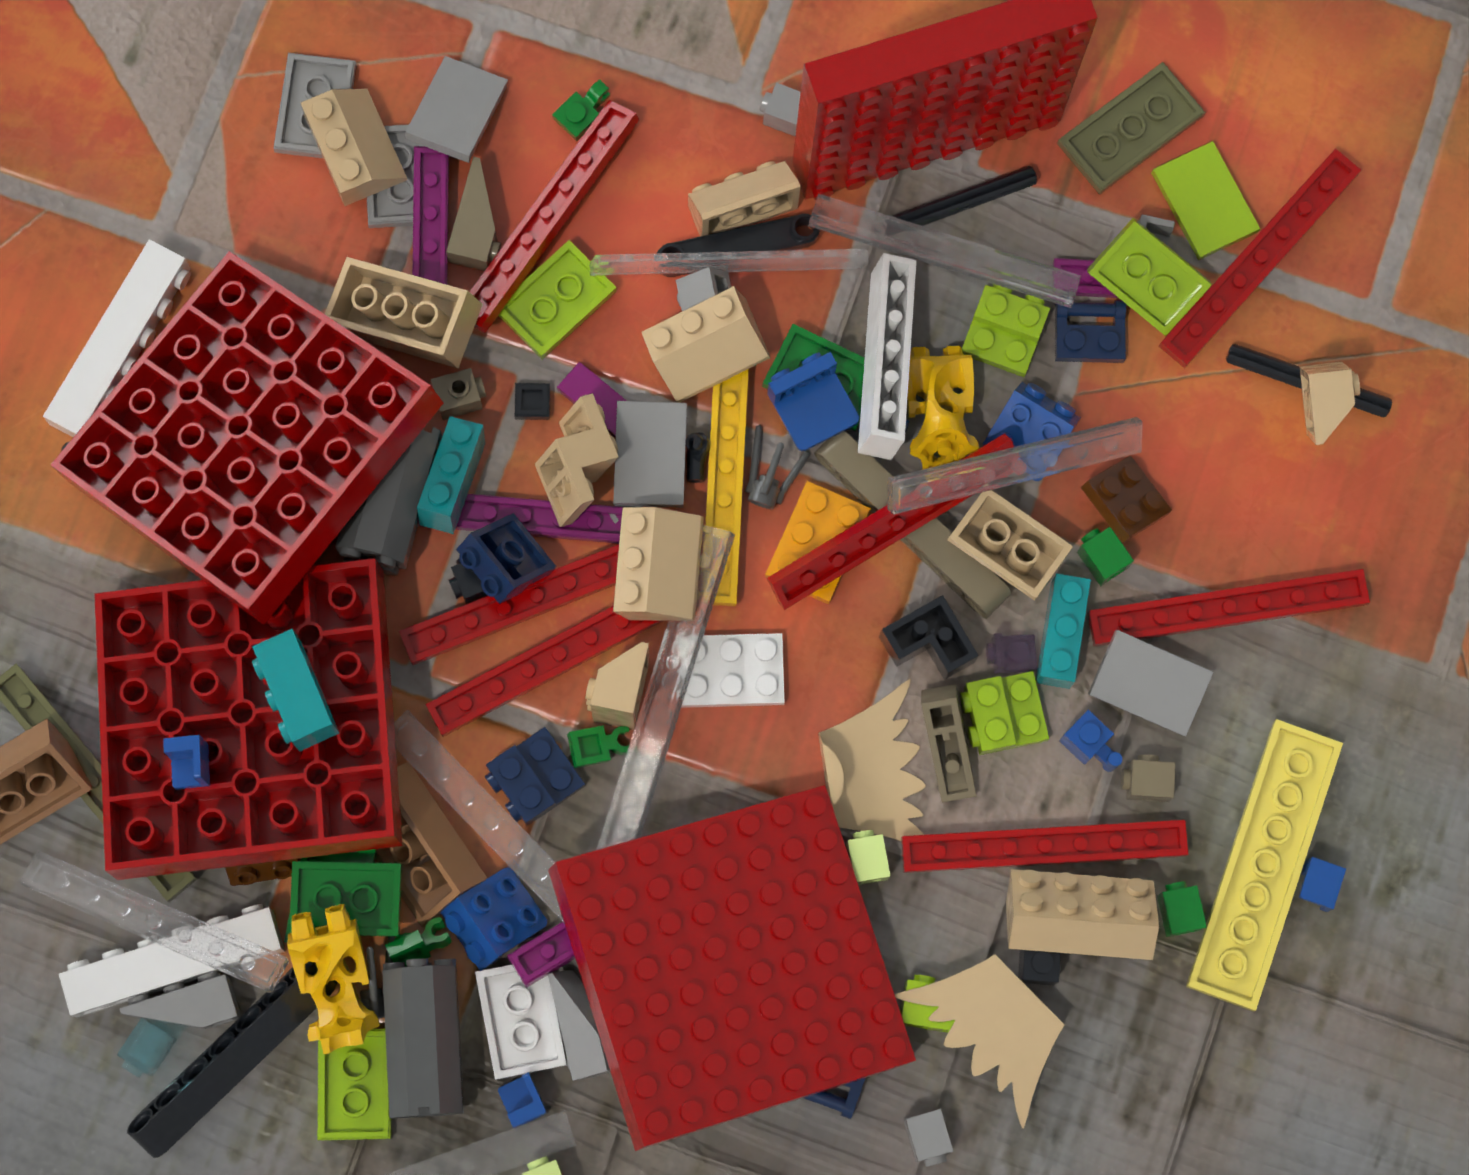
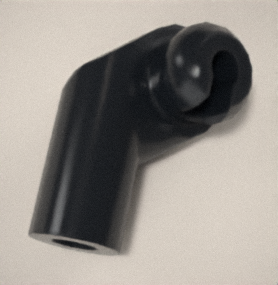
M693 432L686 438L687 482L702 483L704 482V463L710 448V442L704 433Z

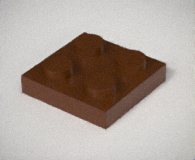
M1131 455L1091 478L1081 486V489L1122 543L1158 522L1172 511Z

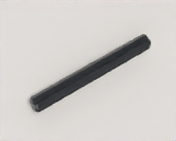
M1032 166L1021 168L881 219L877 222V230L882 239L891 238L1033 186L1037 183V175Z
M1232 344L1226 356L1228 363L1302 389L1299 366L1237 344ZM1360 388V395L1354 396V408L1380 417H1386L1390 412L1392 400L1388 397Z

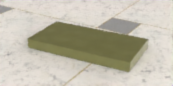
M1162 62L1061 137L1057 144L1100 195L1203 118L1206 112Z

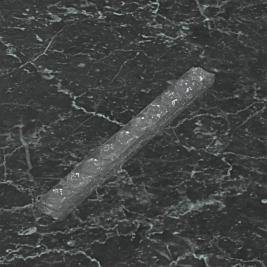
M703 525L695 621H668L597 850L641 838L735 534L730 531Z

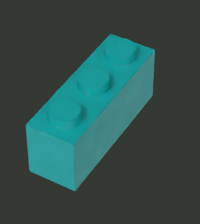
M449 417L417 505L421 526L454 534L486 444L482 424Z
M1057 573L1052 579L1037 667V684L1070 689L1075 683L1091 579Z
M290 629L252 646L257 657L252 660L253 667L259 679H266L270 690L265 692V696L272 711L279 710L283 722L279 723L278 727L286 744L292 742L299 751H302L339 734L340 732L301 639L295 631Z

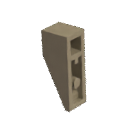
M473 156L446 253L449 263L485 271L500 251L501 243L497 242L481 160Z
M956 684L921 690V705L942 803L976 797L972 765Z

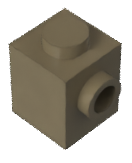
M471 368L431 379L433 389L444 403L440 407L442 420L449 419L450 416L457 417L483 409L480 398L487 397L481 377L474 378Z
M1138 755L1137 760H1132L1128 764L1127 769H1122L1121 789L1127 790V800L1169 802L1174 798L1175 762L1159 761V756Z

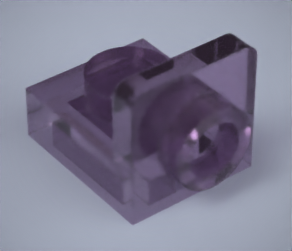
M994 633L991 643H986L987 664H993L994 674L1036 671L1035 635L1002 636V633Z

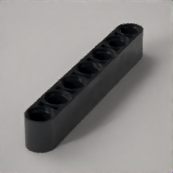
M310 961L306 963L305 971L311 975L316 974L318 971L316 963ZM293 967L131 1121L127 1134L153 1158H158L166 1153L317 1008L310 993L301 994ZM336 980L329 981L326 984V995L330 996L338 983Z

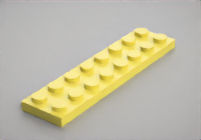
M1278 719L1273 721L1206 923L1207 928L1204 929L1186 984L1187 988L1250 1011H1256L1341 752L1342 742Z

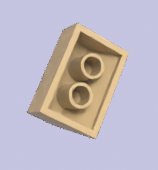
M332 89L300 102L306 121L344 206L408 180L368 89Z
M770 161L758 166L754 172L745 175L742 172L729 175L722 183L713 186L710 183L697 186L692 190V193L688 194V207L701 237L746 227L798 209L800 184L785 161L777 164L774 161Z
M734 286L641 332L653 363L678 403L771 358L746 298Z
M1341 361L1299 366L1306 433L1315 445L1324 444L1354 407V396L1360 395L1358 374H1355L1351 368Z
M987 486L948 538V541L1034 601L1044 590L1073 548L1071 544Z
M623 507L613 612L628 620L695 621L704 517L657 507Z
M641 642L599 668L596 679H589L585 699H587V711L592 712L594 722L617 727L627 726L631 730L635 729L649 666V643Z

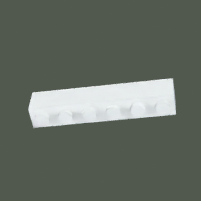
M150 239L148 240L44 413L43 417L49 425L74 437L138 361L137 357L142 349H147L151 345L156 334L155 327L160 319H165L169 315L173 307L172 299L178 289H184L190 279L191 272L189 270L191 268L184 257Z
M883 253L871 272L858 453L891 460L905 441L916 260Z
M262 904L253 905L242 909V916L230 920L228 915L215 917L207 921V927L195 931L193 926L175 930L172 932L173 938L159 942L158 937H153L138 942V949L124 953L123 948L103 953V960L89 964L88 959L68 964V971L59 973V978L70 1016L78 1018L128 1002L129 999L139 995H150L163 991V988L176 983L184 982L185 984L197 980V977L210 972L226 971L285 952L274 911L269 907L263 908Z

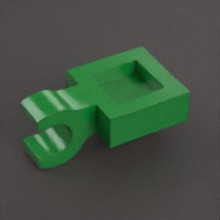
M599 79L591 86L584 98L578 92H575L552 114L553 119L578 141L598 116L599 112L596 109L609 98V88Z
M437 917L430 920L422 934H420L419 930L412 933H404L396 937L393 942L386 944V949L393 963L404 962L405 967H407L406 960L428 959L431 957L430 951L444 948L451 944L452 940L448 932L435 936L438 930L445 927L442 918Z

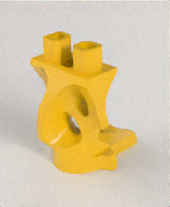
M947 346L943 349L942 356H930L929 349L926 347H913L911 349L907 397L908 416L913 418L918 414L925 413V419L917 437L912 439L910 455L921 460L924 481L929 480L965 458L966 455L979 449L976 438L968 434L963 420L965 413H973L972 355H964L960 346ZM960 388L963 390V393L957 394L952 389ZM916 395L920 396L925 401H916ZM938 451V454L941 455V457H935L934 453Z
M344 904L325 909L328 924L326 926L314 928L311 912L292 915V933L288 934V951L301 994L310 993L317 1006L318 1020L309 1025L308 1040L309 1042L321 1040L323 1054H329L345 1046L361 1045L364 1043L367 1032L380 1026L378 1016L374 1011L367 1009L363 1005L356 991L354 983L361 982L362 985L369 984V976L356 919L350 920ZM347 956L352 957L356 963V970L350 973L344 959ZM309 961L315 962L318 968L317 973L314 975L308 974L305 971V964ZM336 980L340 984V991L335 996L329 997L325 993V986L329 981Z

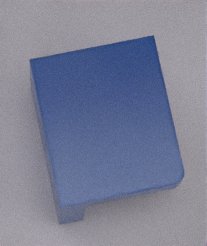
M200 735L164 738V753L171 759L172 786L176 790L210 786L208 743Z
M1315 857L1305 860L1301 872L1302 875H1305L1299 893L1300 899L1320 905V910L1328 912L1333 910L1346 868Z
M529 1072L498 1088V1093L514 1129L548 1113Z

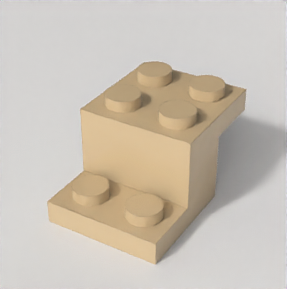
M593 393L581 396L559 421L564 437L555 439L535 463L560 527L572 524L594 501L592 483L596 482L619 457L617 454V443L607 430L604 411L596 403Z

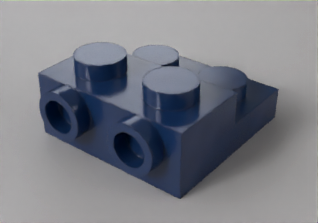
M514 513L471 532L456 549L460 554L461 564L466 569L474 571L481 580V587L484 593L494 597L499 604L521 594L528 585L550 575L557 567Z
M546 727L519 745L512 746L486 764L489 773L484 777L495 793L501 790L504 792L509 800L504 806L517 823L522 819L526 826H529L585 787V783Z

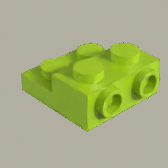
M993 283L992 287L985 285L964 341L962 352L964 355H972L974 360L1025 377L1050 308L1044 306L1045 301L1038 296L1027 294L1025 298H1021L1011 294L1013 290L1005 284Z
M1033 671L1002 678L997 676L965 684L964 692L960 693V701L964 714H970L972 726L968 727V736L971 747L978 748L979 756L1049 740Z

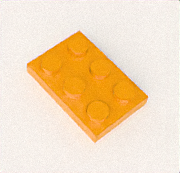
M807 481L765 573V577L768 578L868 517L871 508ZM841 576L809 596L829 604Z

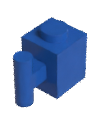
M1089 709L1059 740L1084 765L1094 756L1102 763L1105 771L1112 772L1123 760L1120 753L1112 751L1105 744L1114 733Z

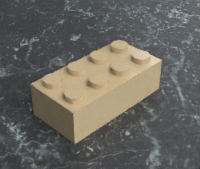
M346 257L325 315L366 342L459 368L483 304L468 290Z
M1011 869L1006 899L1008 949L1153 960L1159 931L1153 880Z

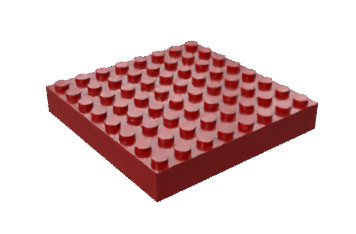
M1010 0L805 63L792 160L804 199L814 198L815 200H822L834 194V191L839 189H858L864 186L868 180L875 178L887 180L896 176L900 170L910 167L911 170H919L928 166L931 163L930 161L942 157L943 160H951L960 156L963 153L962 151L971 148L983 150L991 147L995 143L994 141L1000 139L1016 140L1023 137L1027 133L1026 131L1036 128L1043 131L1055 127L1059 123L1058 121H1061L1098 19L1092 1Z
M229 251L51 463V466L78 490L265 625L444 403L429 383Z
M375 558L312 566L265 625L203 580L94 593L105 871L116 880L403 846L384 571ZM290 629H293L301 639L340 732L302 751H299L292 742L286 744L278 727V724L283 722L279 710L273 712L265 696V692L270 690L266 679H259L252 664V660L257 658L252 646ZM200 735L208 743L210 786L176 790L172 786L171 759L164 753L163 739Z
M825 785L560 860L548 869L635 1151L896 1069L916 1061Z

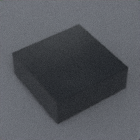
M515 383V420H550V383Z

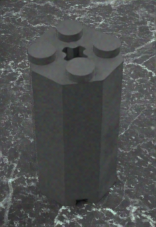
M433 427L430 433L423 428L339 532L335 548L344 557L343 562L375 558L384 574L398 576L399 569L407 568L419 524L417 505L442 439L441 430Z
M428 959L406 960L407 967H405L404 962L383 964L389 1117L391 1119L464 1114L456 959L434 960V965L428 962Z

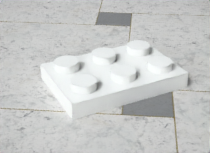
M782 633L677 636L679 708L784 705Z
M512 965L475 972L495 1080L523 1075L528 1072L533 1073L567 1066L548 975L526 988Z

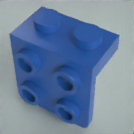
M831 352L823 356L820 353H815L802 361L803 366L793 371H790L789 368L784 369L771 377L772 382L768 383L767 395L799 451H807L850 429L859 422V415L835 373L837 362Z
M1021 382L1014 390L984 440L983 446L1005 433L1012 440L1021 466L1016 470L1034 481H1040L1081 417L1075 414L1076 410L1063 401L1056 403L1046 397V392L1038 385Z
M508 867L458 896L441 912L447 928L456 935L465 948L467 957L476 964L480 971L491 966L506 952L547 925V919L514 871Z

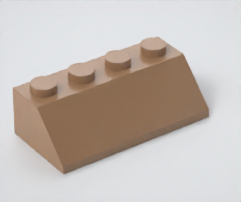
M45 719L0 747V844L92 790V786L69 742L48 719Z
M408 761L397 766L403 846L377 849L376 860L378 863L402 864L401 897L422 927L433 918L439 916L458 896L485 881L487 877Z

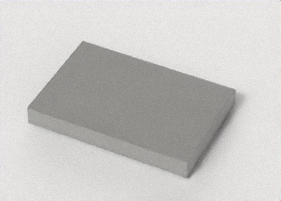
M288 53L273 147L275 153L323 158L306 121L300 102L332 89H353L357 67L356 61Z
M445 56L405 132V139L469 163L507 88L508 79Z
M409 125L384 126L408 180L367 197L369 228L413 226L414 146L423 145L405 139V132Z
M617 401L616 443L619 457L615 460L614 505L683 508L687 403Z
M1115 630L1088 695L1186 737L1214 672L1119 630Z

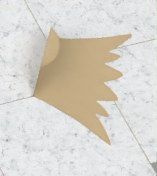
M910 679L863 712L818 733L826 789L839 828L858 831L873 830L876 835L883 834L885 837L901 841L902 836L924 835L908 820V818L922 817L923 813L914 805L903 801V799L923 790L926 785L916 776L900 770L914 758L920 746L914 743L893 740L903 731L908 723V719L894 721L892 719L898 712L907 694Z
M996 954L969 969L941 981L895 994L896 998L926 1006H938V1009L929 1017L930 1021L945 1022L955 1020L945 1038L944 1046L960 1048L975 1044L971 1064L973 1076L981 1075L999 1065L997 1076L998 1091L1002 1092L1012 1082L1016 1112L1021 1127L1024 1128L1040 1074L1065 1024Z

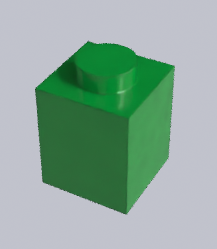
M1111 527L1102 532L1099 528H1096L1081 538L1083 544L1077 553L1100 587L1127 570L1134 562Z
M1186 881L1165 885L1166 891L1157 895L1166 937L1197 932L1207 928L1198 886L1187 887Z

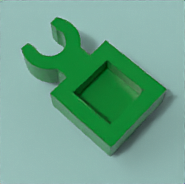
M604 725L569 732L567 737L574 769L609 762L611 760L609 751H613L618 755H625L632 751L633 745L621 746L617 741L618 735H624L629 732V727L620 726L612 731L610 735L605 734Z

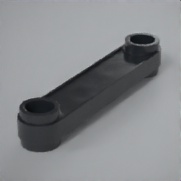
M800 214L667 243L656 254V267L662 275L676 277L694 273L707 267L717 268L808 248L818 240L820 225L812 215ZM805 225L810 227L813 233L809 236H801L795 229ZM667 255H675L680 259V262L674 266H668L663 263L662 259Z

